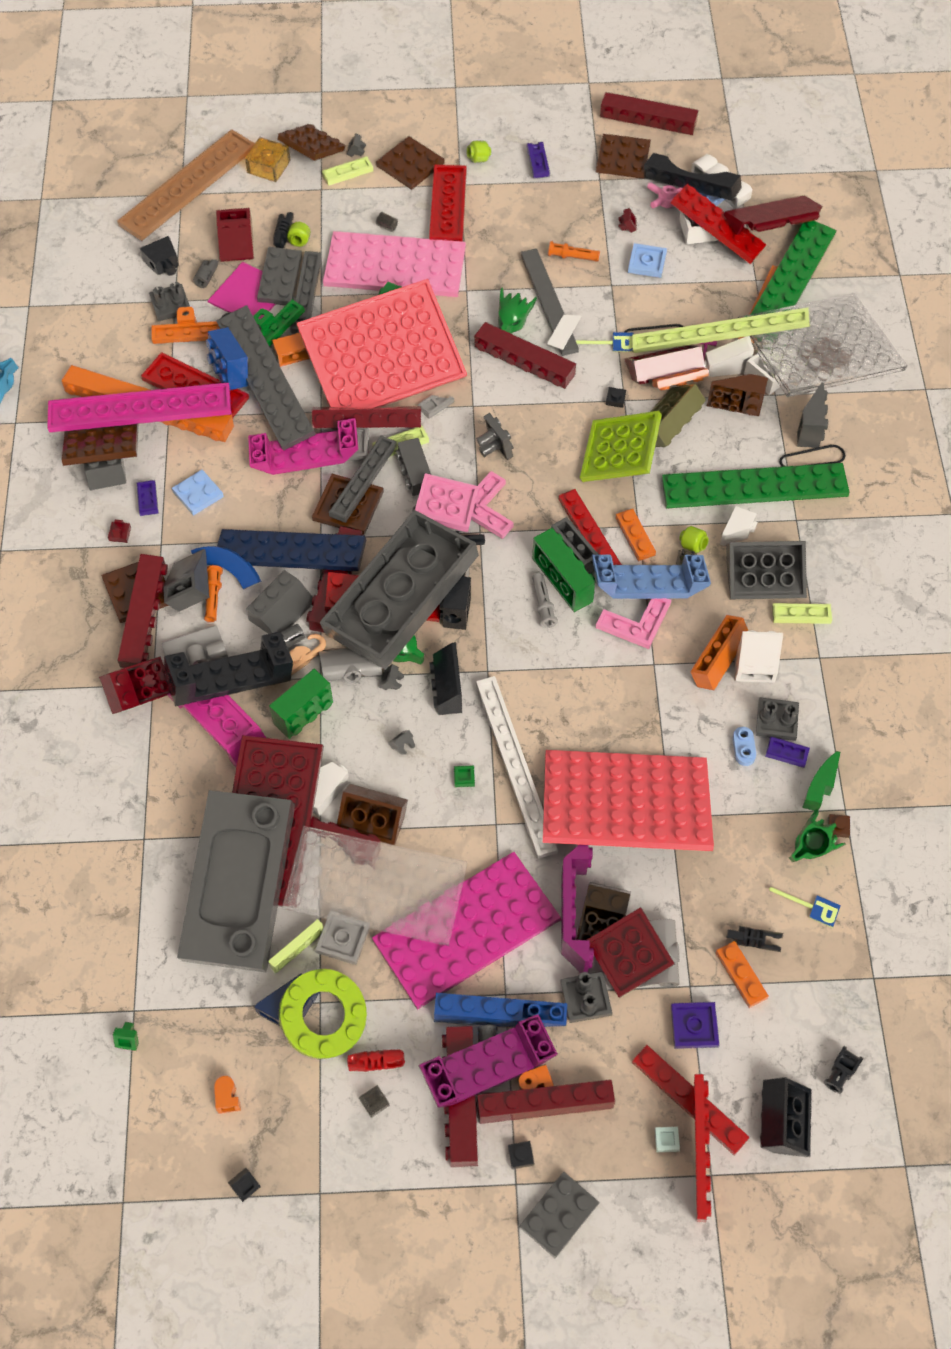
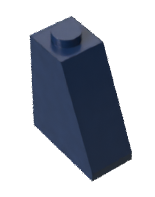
M302 973L259 1001L254 1007L256 1013L280 1027L279 1006L282 996L287 987L296 978L301 976ZM320 992L312 994L306 1000L303 1006V1019Z

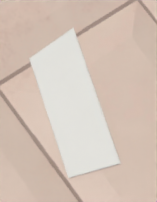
M563 315L547 344L563 350L582 315Z

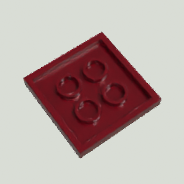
M641 907L588 939L589 947L594 949L596 960L619 998L675 965V962Z

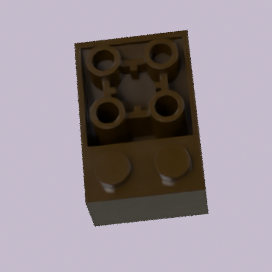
M590 882L576 940H588L624 918L631 891Z

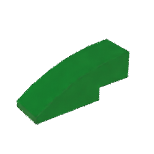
M836 751L819 768L809 786L802 808L813 811L819 810L823 796L831 795L841 752Z

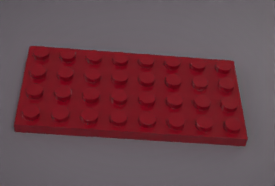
M242 735L232 793L291 800L295 805L278 907L297 909L324 746L323 744Z

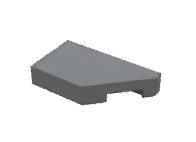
M431 395L420 402L418 406H421V412L430 419L454 403V398L451 396L449 398H441Z

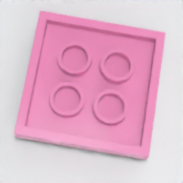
M425 474L415 510L448 528L468 532L479 486Z

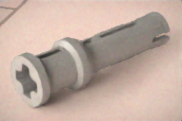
M535 573L532 580L539 603L537 611L542 619L540 623L542 627L550 628L558 623L557 617L554 616V604L550 602L544 574Z

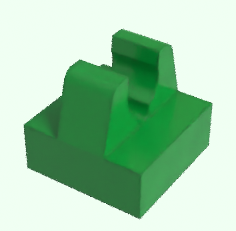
M125 1022L122 1028L115 1027L113 1033L115 1048L137 1050L139 1041L137 1031L133 1029L134 1023Z

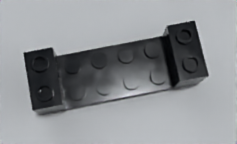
M281 631L262 635L261 647L258 651L189 665L184 652L164 656V677L175 707L291 681L293 660Z

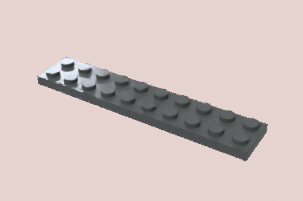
M246 305L216 320L220 329L229 328L247 355L248 378L246 380L283 451L316 435L248 306Z

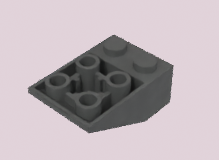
M821 382L803 409L797 430V447L818 448L821 441H824L825 430L828 429V419H825V415L828 412V404H825L827 390H824V382Z
M123 459L84 463L90 491L127 484Z
M205 549L175 562L163 586L164 603L178 612L210 598Z

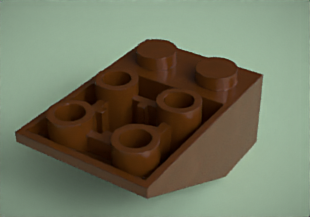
M747 374L711 381L707 406L751 416H760L768 377Z

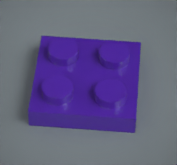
M715 1002L671 1003L674 1049L719 1047Z

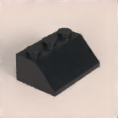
M453 642L433 654V662H429L430 674L434 673L435 679H431L432 691H436L437 695L433 696L434 708H438L439 715L462 713V692L456 642Z
M786 1077L763 1080L760 1135L762 1149L775 1154L810 1157L812 1089Z

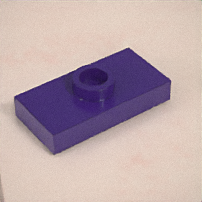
M155 480L137 482L140 516L159 514Z
M770 737L765 757L805 768L810 748Z

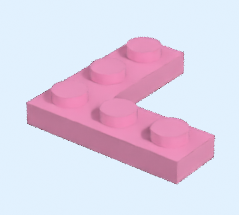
M490 471L478 485L479 489L471 520L503 539L514 527V522L486 505L504 487L506 480Z
M667 598L651 599L639 623L603 609L596 623V628L649 649L672 600Z

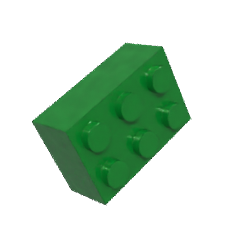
M311 670L269 705L273 724L288 739L298 735L305 725L312 723L323 710L326 711L331 707L333 703L331 685L317 670Z

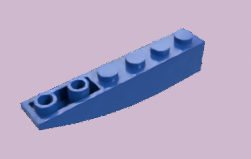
M436 993L434 1022L515 1027L520 1021L539 1014L544 1027L566 1026L567 1003Z

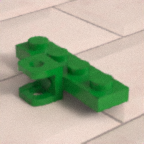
M292 299L275 317L266 309H260L253 317L270 347L273 344L272 340L278 339L305 312V309Z

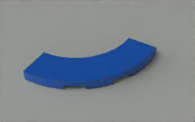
M204 546L191 550V553L194 554L205 549L207 565H217L228 570L237 578L243 589L262 582L253 566L233 550L217 546Z

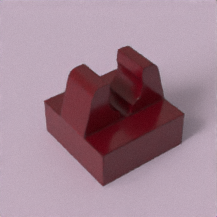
M630 208L623 210V215L618 218L621 223L618 225L621 231L629 230L631 233L637 231L636 216Z
M115 519L110 526L109 541L128 543L131 531L130 523H124L123 520Z

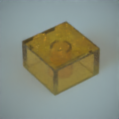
M259 137L245 157L248 174L273 182L278 181L291 161L289 146Z

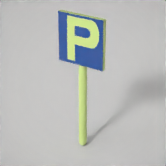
M613 332V341L576 340L577 344H613V352H633L634 333Z
M773 887L769 888L771 892L811 908L810 919L831 928L834 927L841 905L818 895L812 905Z

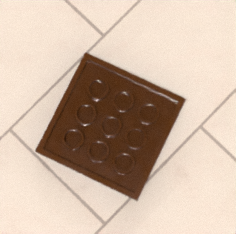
M139 424L65 431L61 458L63 466L137 457Z

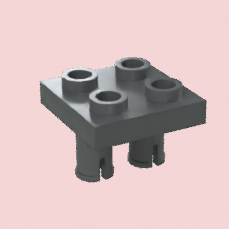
M175 282V285L171 283L170 287L167 288L159 286V290L155 287L152 292H149L158 322L177 317V310L180 307H190L183 285L179 282Z
M489 412L484 416L487 432L476 438L480 446L479 451L485 458L498 449L509 460L514 457L512 452L514 447L510 442L511 436L506 429L503 430L501 428L502 425L497 417L494 418Z
M759 697L756 736L796 741L799 702Z
M582 972L579 976L561 979L560 983L564 1001L567 1003L569 1023L612 1016V1008L603 972L592 974Z

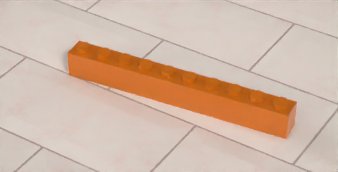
M73 365L70 366L61 380L65 392L80 397L150 390ZM232 415L161 421L165 425L175 426L181 430L194 432L197 435H203L222 442H226L234 428Z

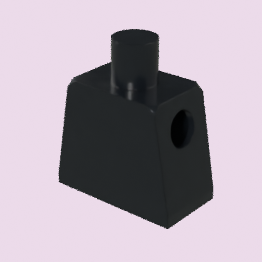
M169 236L140 248L142 260L157 275L166 272L169 276H172L176 273L179 263Z

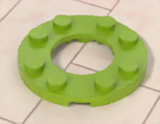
M316 969L302 974L287 987L280 1001L279 1023L281 1030H283L285 1037L289 1041L288 1043L296 1051L310 1058L329 1059L347 1052L360 1039L366 1024V1003L360 989L349 977L335 970ZM318 992H329L335 995L340 1000L344 1009V1020L340 1028L327 1036L317 1035L310 1031L305 1025L302 1016L306 1000L312 994Z

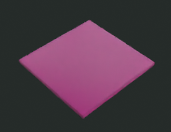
M244 262L236 268L208 300V303L228 313H232L247 305L253 316L260 309H266L270 312L276 305L274 303L257 302L263 271Z

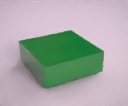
M474 765L454 766L455 787H475Z

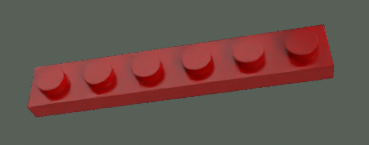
M576 489L560 494L558 499L572 523L599 555H611L613 565H622Z
M646 1045L632 1060V1063L695 1120L694 1086L653 1049ZM704 1098V1104H709V1121H705V1128H709L710 1134L735 1156L750 1137L713 1103Z

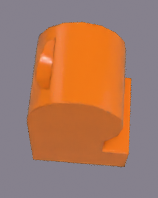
M547 1065L524 1072L519 1077L520 1090L554 1086Z
M229 1076L219 1077L214 1086L215 1105L218 1114L241 1111L240 1100L238 1097H234L236 1093L234 1081Z

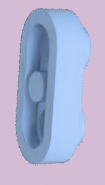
M739 727L734 731L732 738L735 759L742 766H750L756 758L754 735L749 728Z

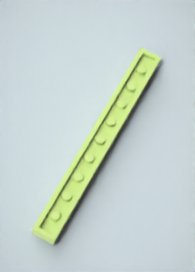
M809 308L634 334L633 352L639 353L810 327Z

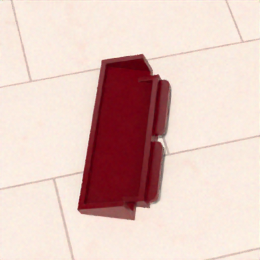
M803 195L725 211L724 216L736 235H738L745 224L748 225L751 231L761 232L784 227L786 223L794 225L818 220L823 206Z

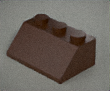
M349 784L342 794L337 825L344 829L353 828L364 835L373 834L381 842L395 845L405 818L408 799Z

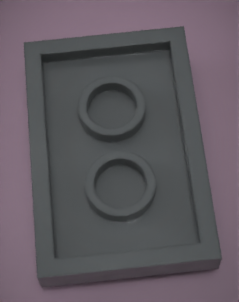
M563 1172L519 1227L556 1259L599 1205V1201Z

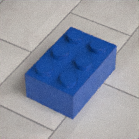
M229 328L208 331L206 345L209 349V354H207V360L209 364H212L215 374L219 375L221 383H229L230 390L248 386L246 380L248 378V358Z

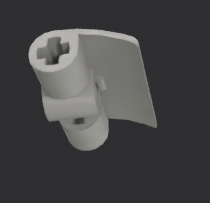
M217 626L161 644L165 656L184 652L189 665L228 657Z
M349 648L319 652L322 676L327 681L341 680L344 677L346 682L355 683L361 679V675H364V677L382 675L381 667Z
M651 920L652 926L675 962V965L639 987L660 984L663 987L678 986L680 984L678 968L680 954L676 940L675 920Z

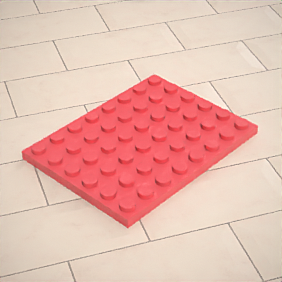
M428 279L296 324L329 407L379 408L467 377V372Z
M546 750L543 843L713 851L714 841L707 758Z

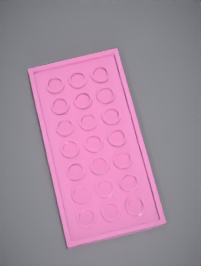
M333 231L323 285L380 291L387 281L404 287L428 279L435 295L458 297L466 242Z

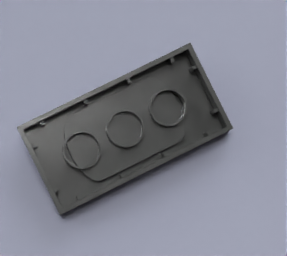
M414 510L320 621L325 635L386 670L479 556L476 543Z
M209 790L177 955L179 960L267 972L295 805L291 800Z

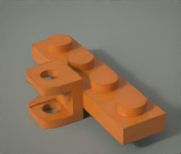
M180 307L177 310L178 324L152 325L153 344L206 341L208 339V331L220 328L216 321L197 322L192 307ZM184 312H189L188 315H183Z

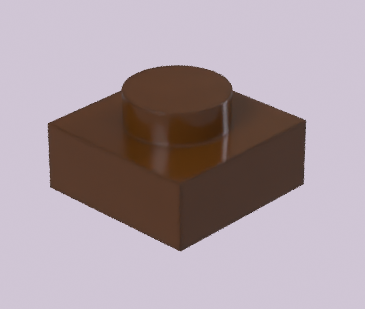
M829 814L828 824L835 823L837 825L833 835L849 838L850 816Z

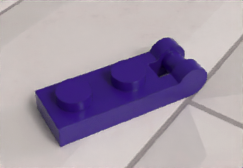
M527 143V153L533 178L550 177L544 143Z

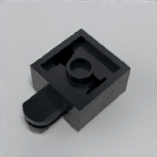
M466 572L440 603V620H443L444 628L462 630L467 628L471 603V577H466Z

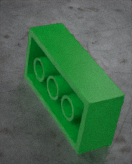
M550 528L533 538L532 559L572 611L575 613L593 603L596 580L591 573L589 574L586 571L583 562L574 556L572 548L570 546L567 547L561 534L556 533L553 528Z

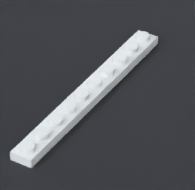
M495 676L476 681V686L536 856L540 859L557 854L558 849L555 843H543L544 811Z

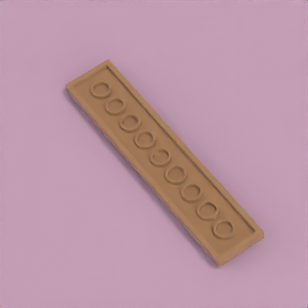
M231 129L117 220L118 226L143 241L256 149L255 143Z

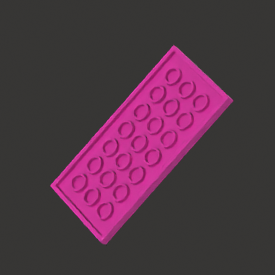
M512 852L373 936L372 941L418 1010L434 1000L436 993H445L556 924L561 920V917L516 853Z

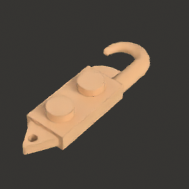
M311 634L307 637L308 640L318 639L320 642L313 650L305 646H297L289 652L293 660L292 675L309 664L313 658L319 655L320 651L325 650L326 640L323 636Z

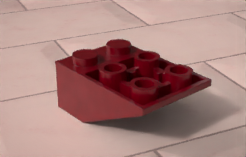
M250 208L216 210L220 262L254 259Z
M161 656L99 677L112 714L162 698L170 693L164 677V665Z

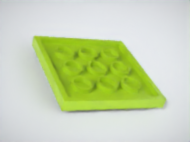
M660 411L593 420L580 474L582 482L650 474L662 416Z

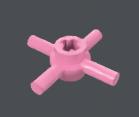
M650 182L647 188L658 194V199L650 203L651 208H656L659 205L664 208H672L673 205L670 202L683 188L679 187L676 189L673 186L666 185L661 189Z

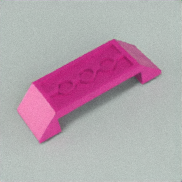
M356 419L337 421L338 430L318 433L284 451L278 440L269 441L266 433L248 436L250 467L275 475L343 464L359 450Z
M167 694L168 697L173 701L171 694ZM229 695L178 706L180 709L183 707L228 754L230 762L235 767H237L242 735L266 738L260 727Z

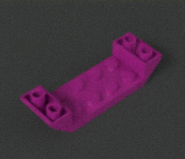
M578 845L563 858L561 874V955L580 973L588 972V968H592V961L594 959V949L589 947V940H576L575 879L576 875H586L587 868H591L593 847H589V845Z
M539 1014L520 1021L512 1029L444 1058L438 1056L419 1064V1068L437 1108L459 1103L518 1077L524 1072L535 1069L556 1057L558 1053Z

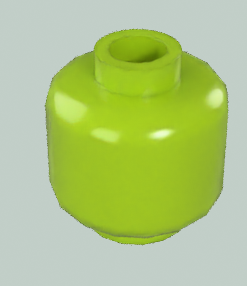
M472 141L467 146L466 153L472 162L482 163L489 159L492 150L486 141Z
M294 222L287 234L290 244L296 247L305 246L310 237V228L304 222Z
M694 526L687 527L679 536L682 548L694 553L705 550L709 541L706 531Z

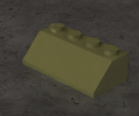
M696 384L672 387L650 411H660L662 415L655 447L668 446L672 442L673 437L682 431L681 428L691 421V417L701 410V406L705 403L706 399Z

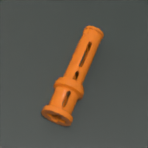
M550 241L548 256H562L564 259L574 257L598 262L600 251L571 247L567 243L563 245Z
M217 565L207 566L210 598L206 599L204 620L215 622L217 621L218 592L222 588L220 577L223 574V569Z

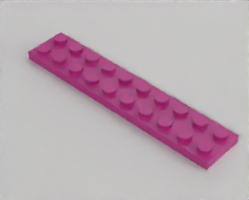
M229 383L49 400L48 431L52 433L230 415Z

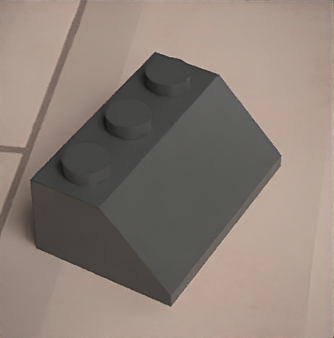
M283 570L246 608L249 621L268 634L285 631L312 606L313 596L299 579Z

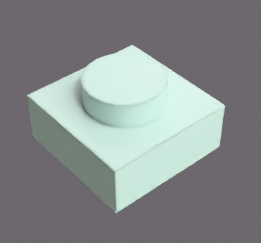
M655 1127L656 1152L680 1151L678 1127Z

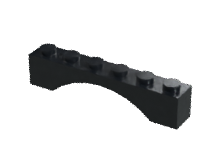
M653 153L644 164L645 178L681 188L688 184L694 187L697 192L733 201L742 189L741 175L727 171L714 174L688 172L677 167L665 155Z

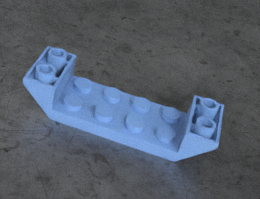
M592 555L598 586L613 599L689 598L711 585L703 555H685L682 565H613L611 555Z

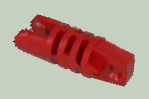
M384 1049L382 1051H364L347 1056L348 1070L369 1072L371 1070L379 1071L382 1069L399 1068L405 1065L404 1052L400 1049Z

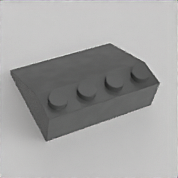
M806 541L729 542L726 544L730 600L807 598Z

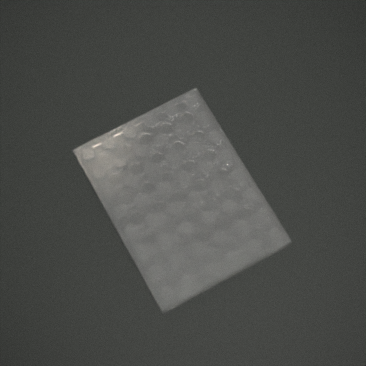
M855 293L738 317L744 318L809 308L810 327L750 336L752 346L787 397L816 391L821 382H824V389L905 371L908 366Z

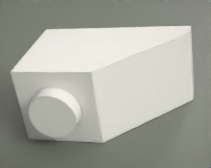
M736 506L724 529L720 545L724 546L729 542L747 539L750 532L754 533L758 522L755 521L757 514Z

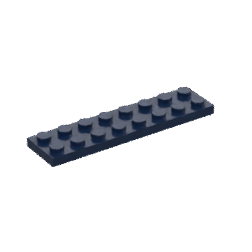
M222 529L217 547L235 551L252 566L359 571L367 540L365 536Z

